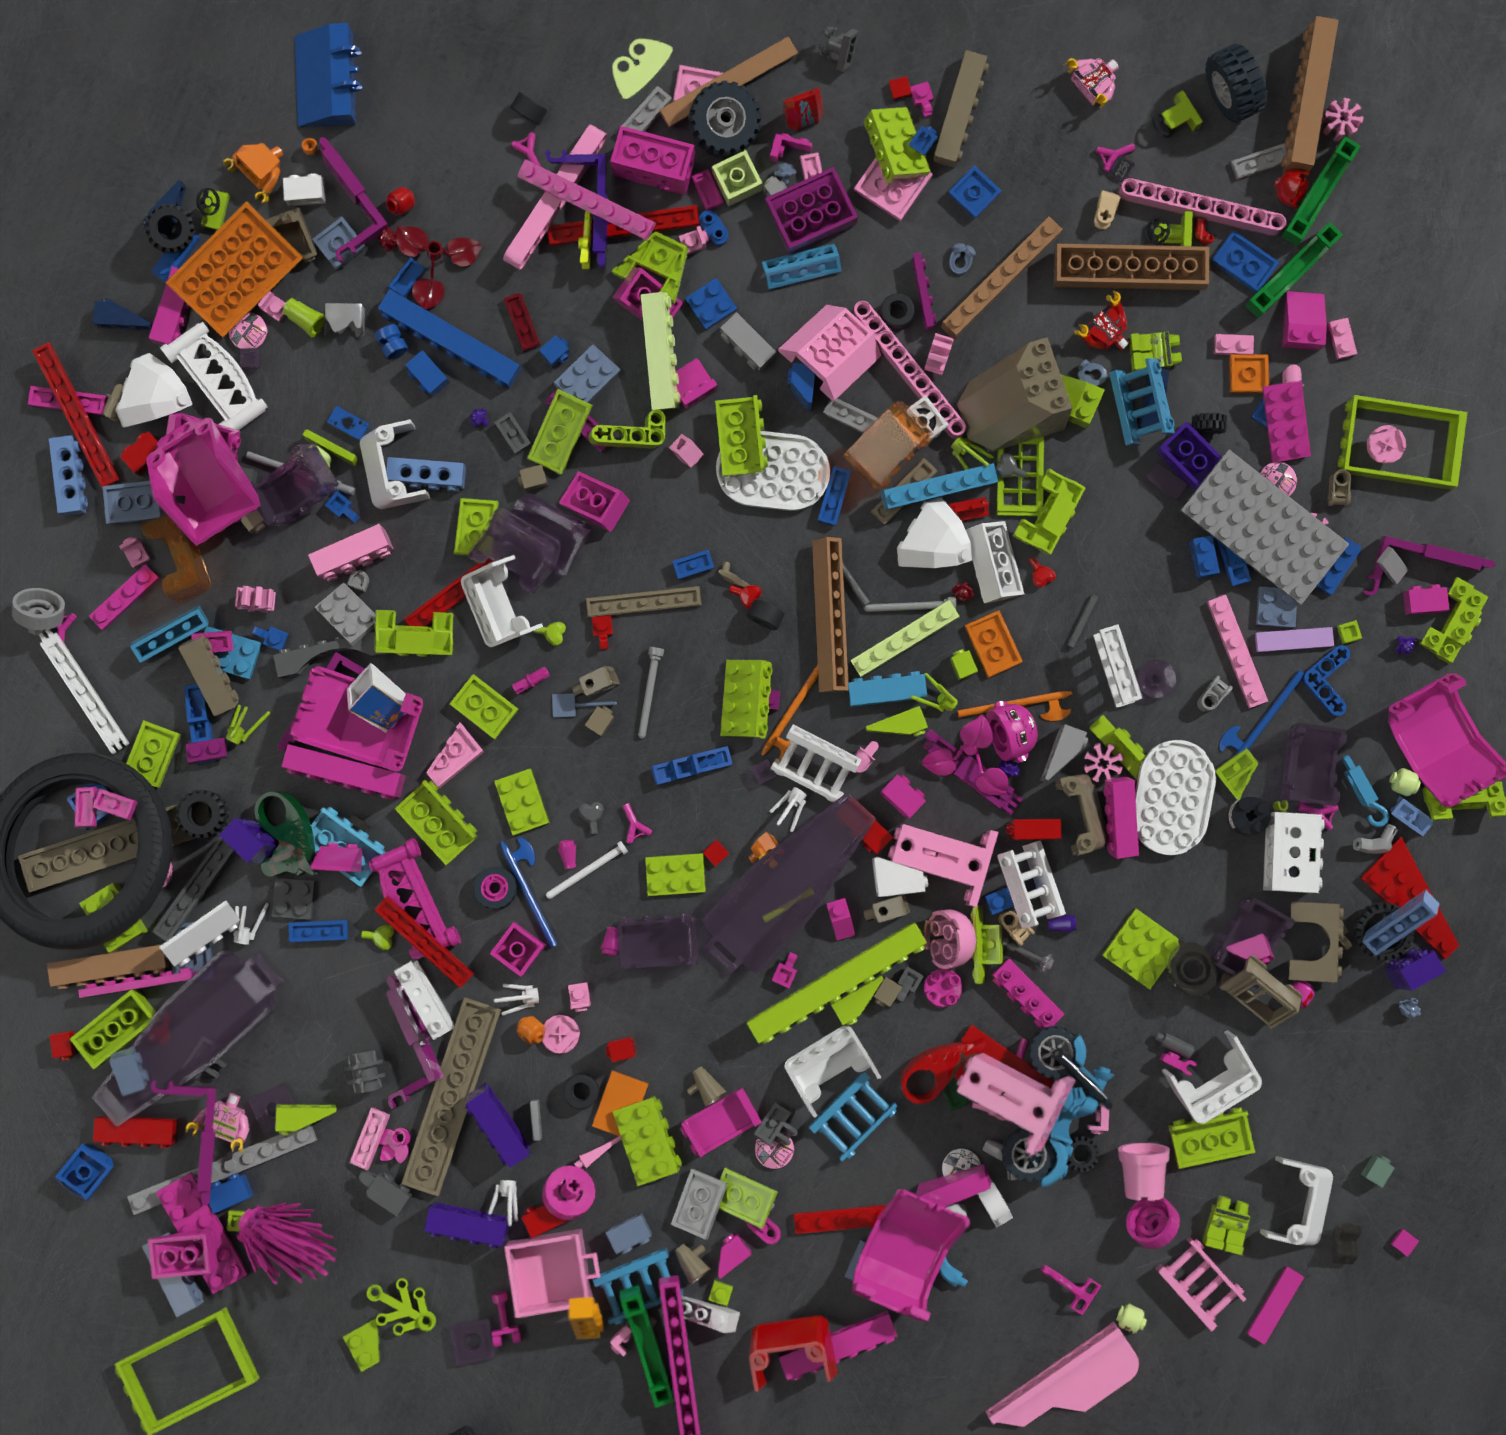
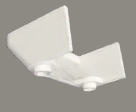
M411 419L382 425L363 436L360 440L371 500L375 507L379 509L430 499V495L426 490L407 494L406 487L402 482H388L381 446L390 444L394 439V434L416 430Z
M514 555L492 562L464 575L461 579L462 588L483 640L489 647L497 646L543 627L542 623L530 627L525 617H515L502 581H505L508 577L505 563L516 559Z
M850 1026L838 1028L792 1056L785 1063L788 1075L814 1118L817 1117V1114L811 1103L816 1101L821 1095L819 1085L850 1066L856 1072H863L871 1067L877 1079L881 1078Z
M1228 1030L1224 1033L1233 1047L1224 1056V1063L1228 1070L1197 1089L1187 1080L1177 1083L1175 1077L1166 1069L1161 1070L1178 1099L1192 1118L1199 1123H1205L1258 1091L1262 1085L1261 1077L1237 1036Z
M1276 1156L1275 1160L1282 1164L1301 1168L1300 1180L1303 1184L1309 1186L1301 1225L1294 1224L1290 1226L1287 1235L1260 1229V1233L1267 1238L1296 1245H1316L1321 1239L1333 1175L1330 1170L1324 1167Z

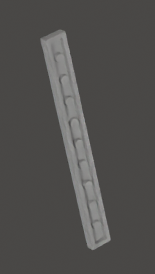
M312 1124L297 1131H291V1134H279L247 1147L242 1153L238 1151L213 1161L211 1183L316 1141L317 1137ZM199 1167L127 1196L133 1214H138L162 1204L156 1191L184 1175L192 1172L198 1181Z

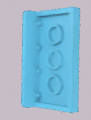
M322 807L321 812L311 824L315 854L317 855L321 846H327V843H339L338 847L346 848V844L358 845L359 849H363L361 872H339L362 887L373 873L369 866V861L386 853L383 850L385 846L376 840L373 843L368 839L369 835L361 829L359 831L352 827L354 824L348 819H340L337 816L338 812L333 808Z

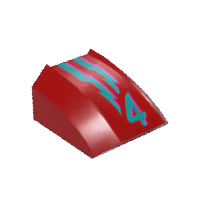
M819 87L783 100V115L788 128L798 131L814 123L819 124L823 116V104Z

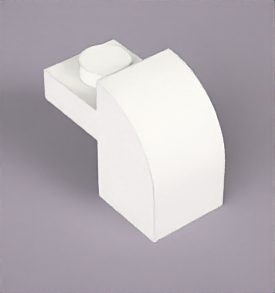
M991 1180V1189L977 1195L997 1228L1012 1219L1013 1216Z

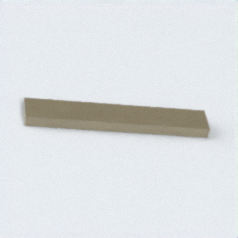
M700 586L586 598L588 618L702 606Z

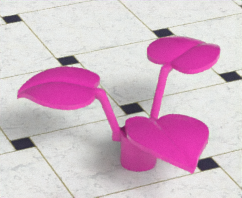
M983 715L962 727L960 737L964 743L963 746H960L955 756H953L951 750L940 748L927 754L922 761L923 766L934 774L946 776L955 771L956 763L954 760L958 759L962 751L967 755L975 754L981 774L975 781L977 788L988 795H1001L1008 791V777L1001 769L989 768L985 772L982 769L978 748L988 747L993 739L991 727Z

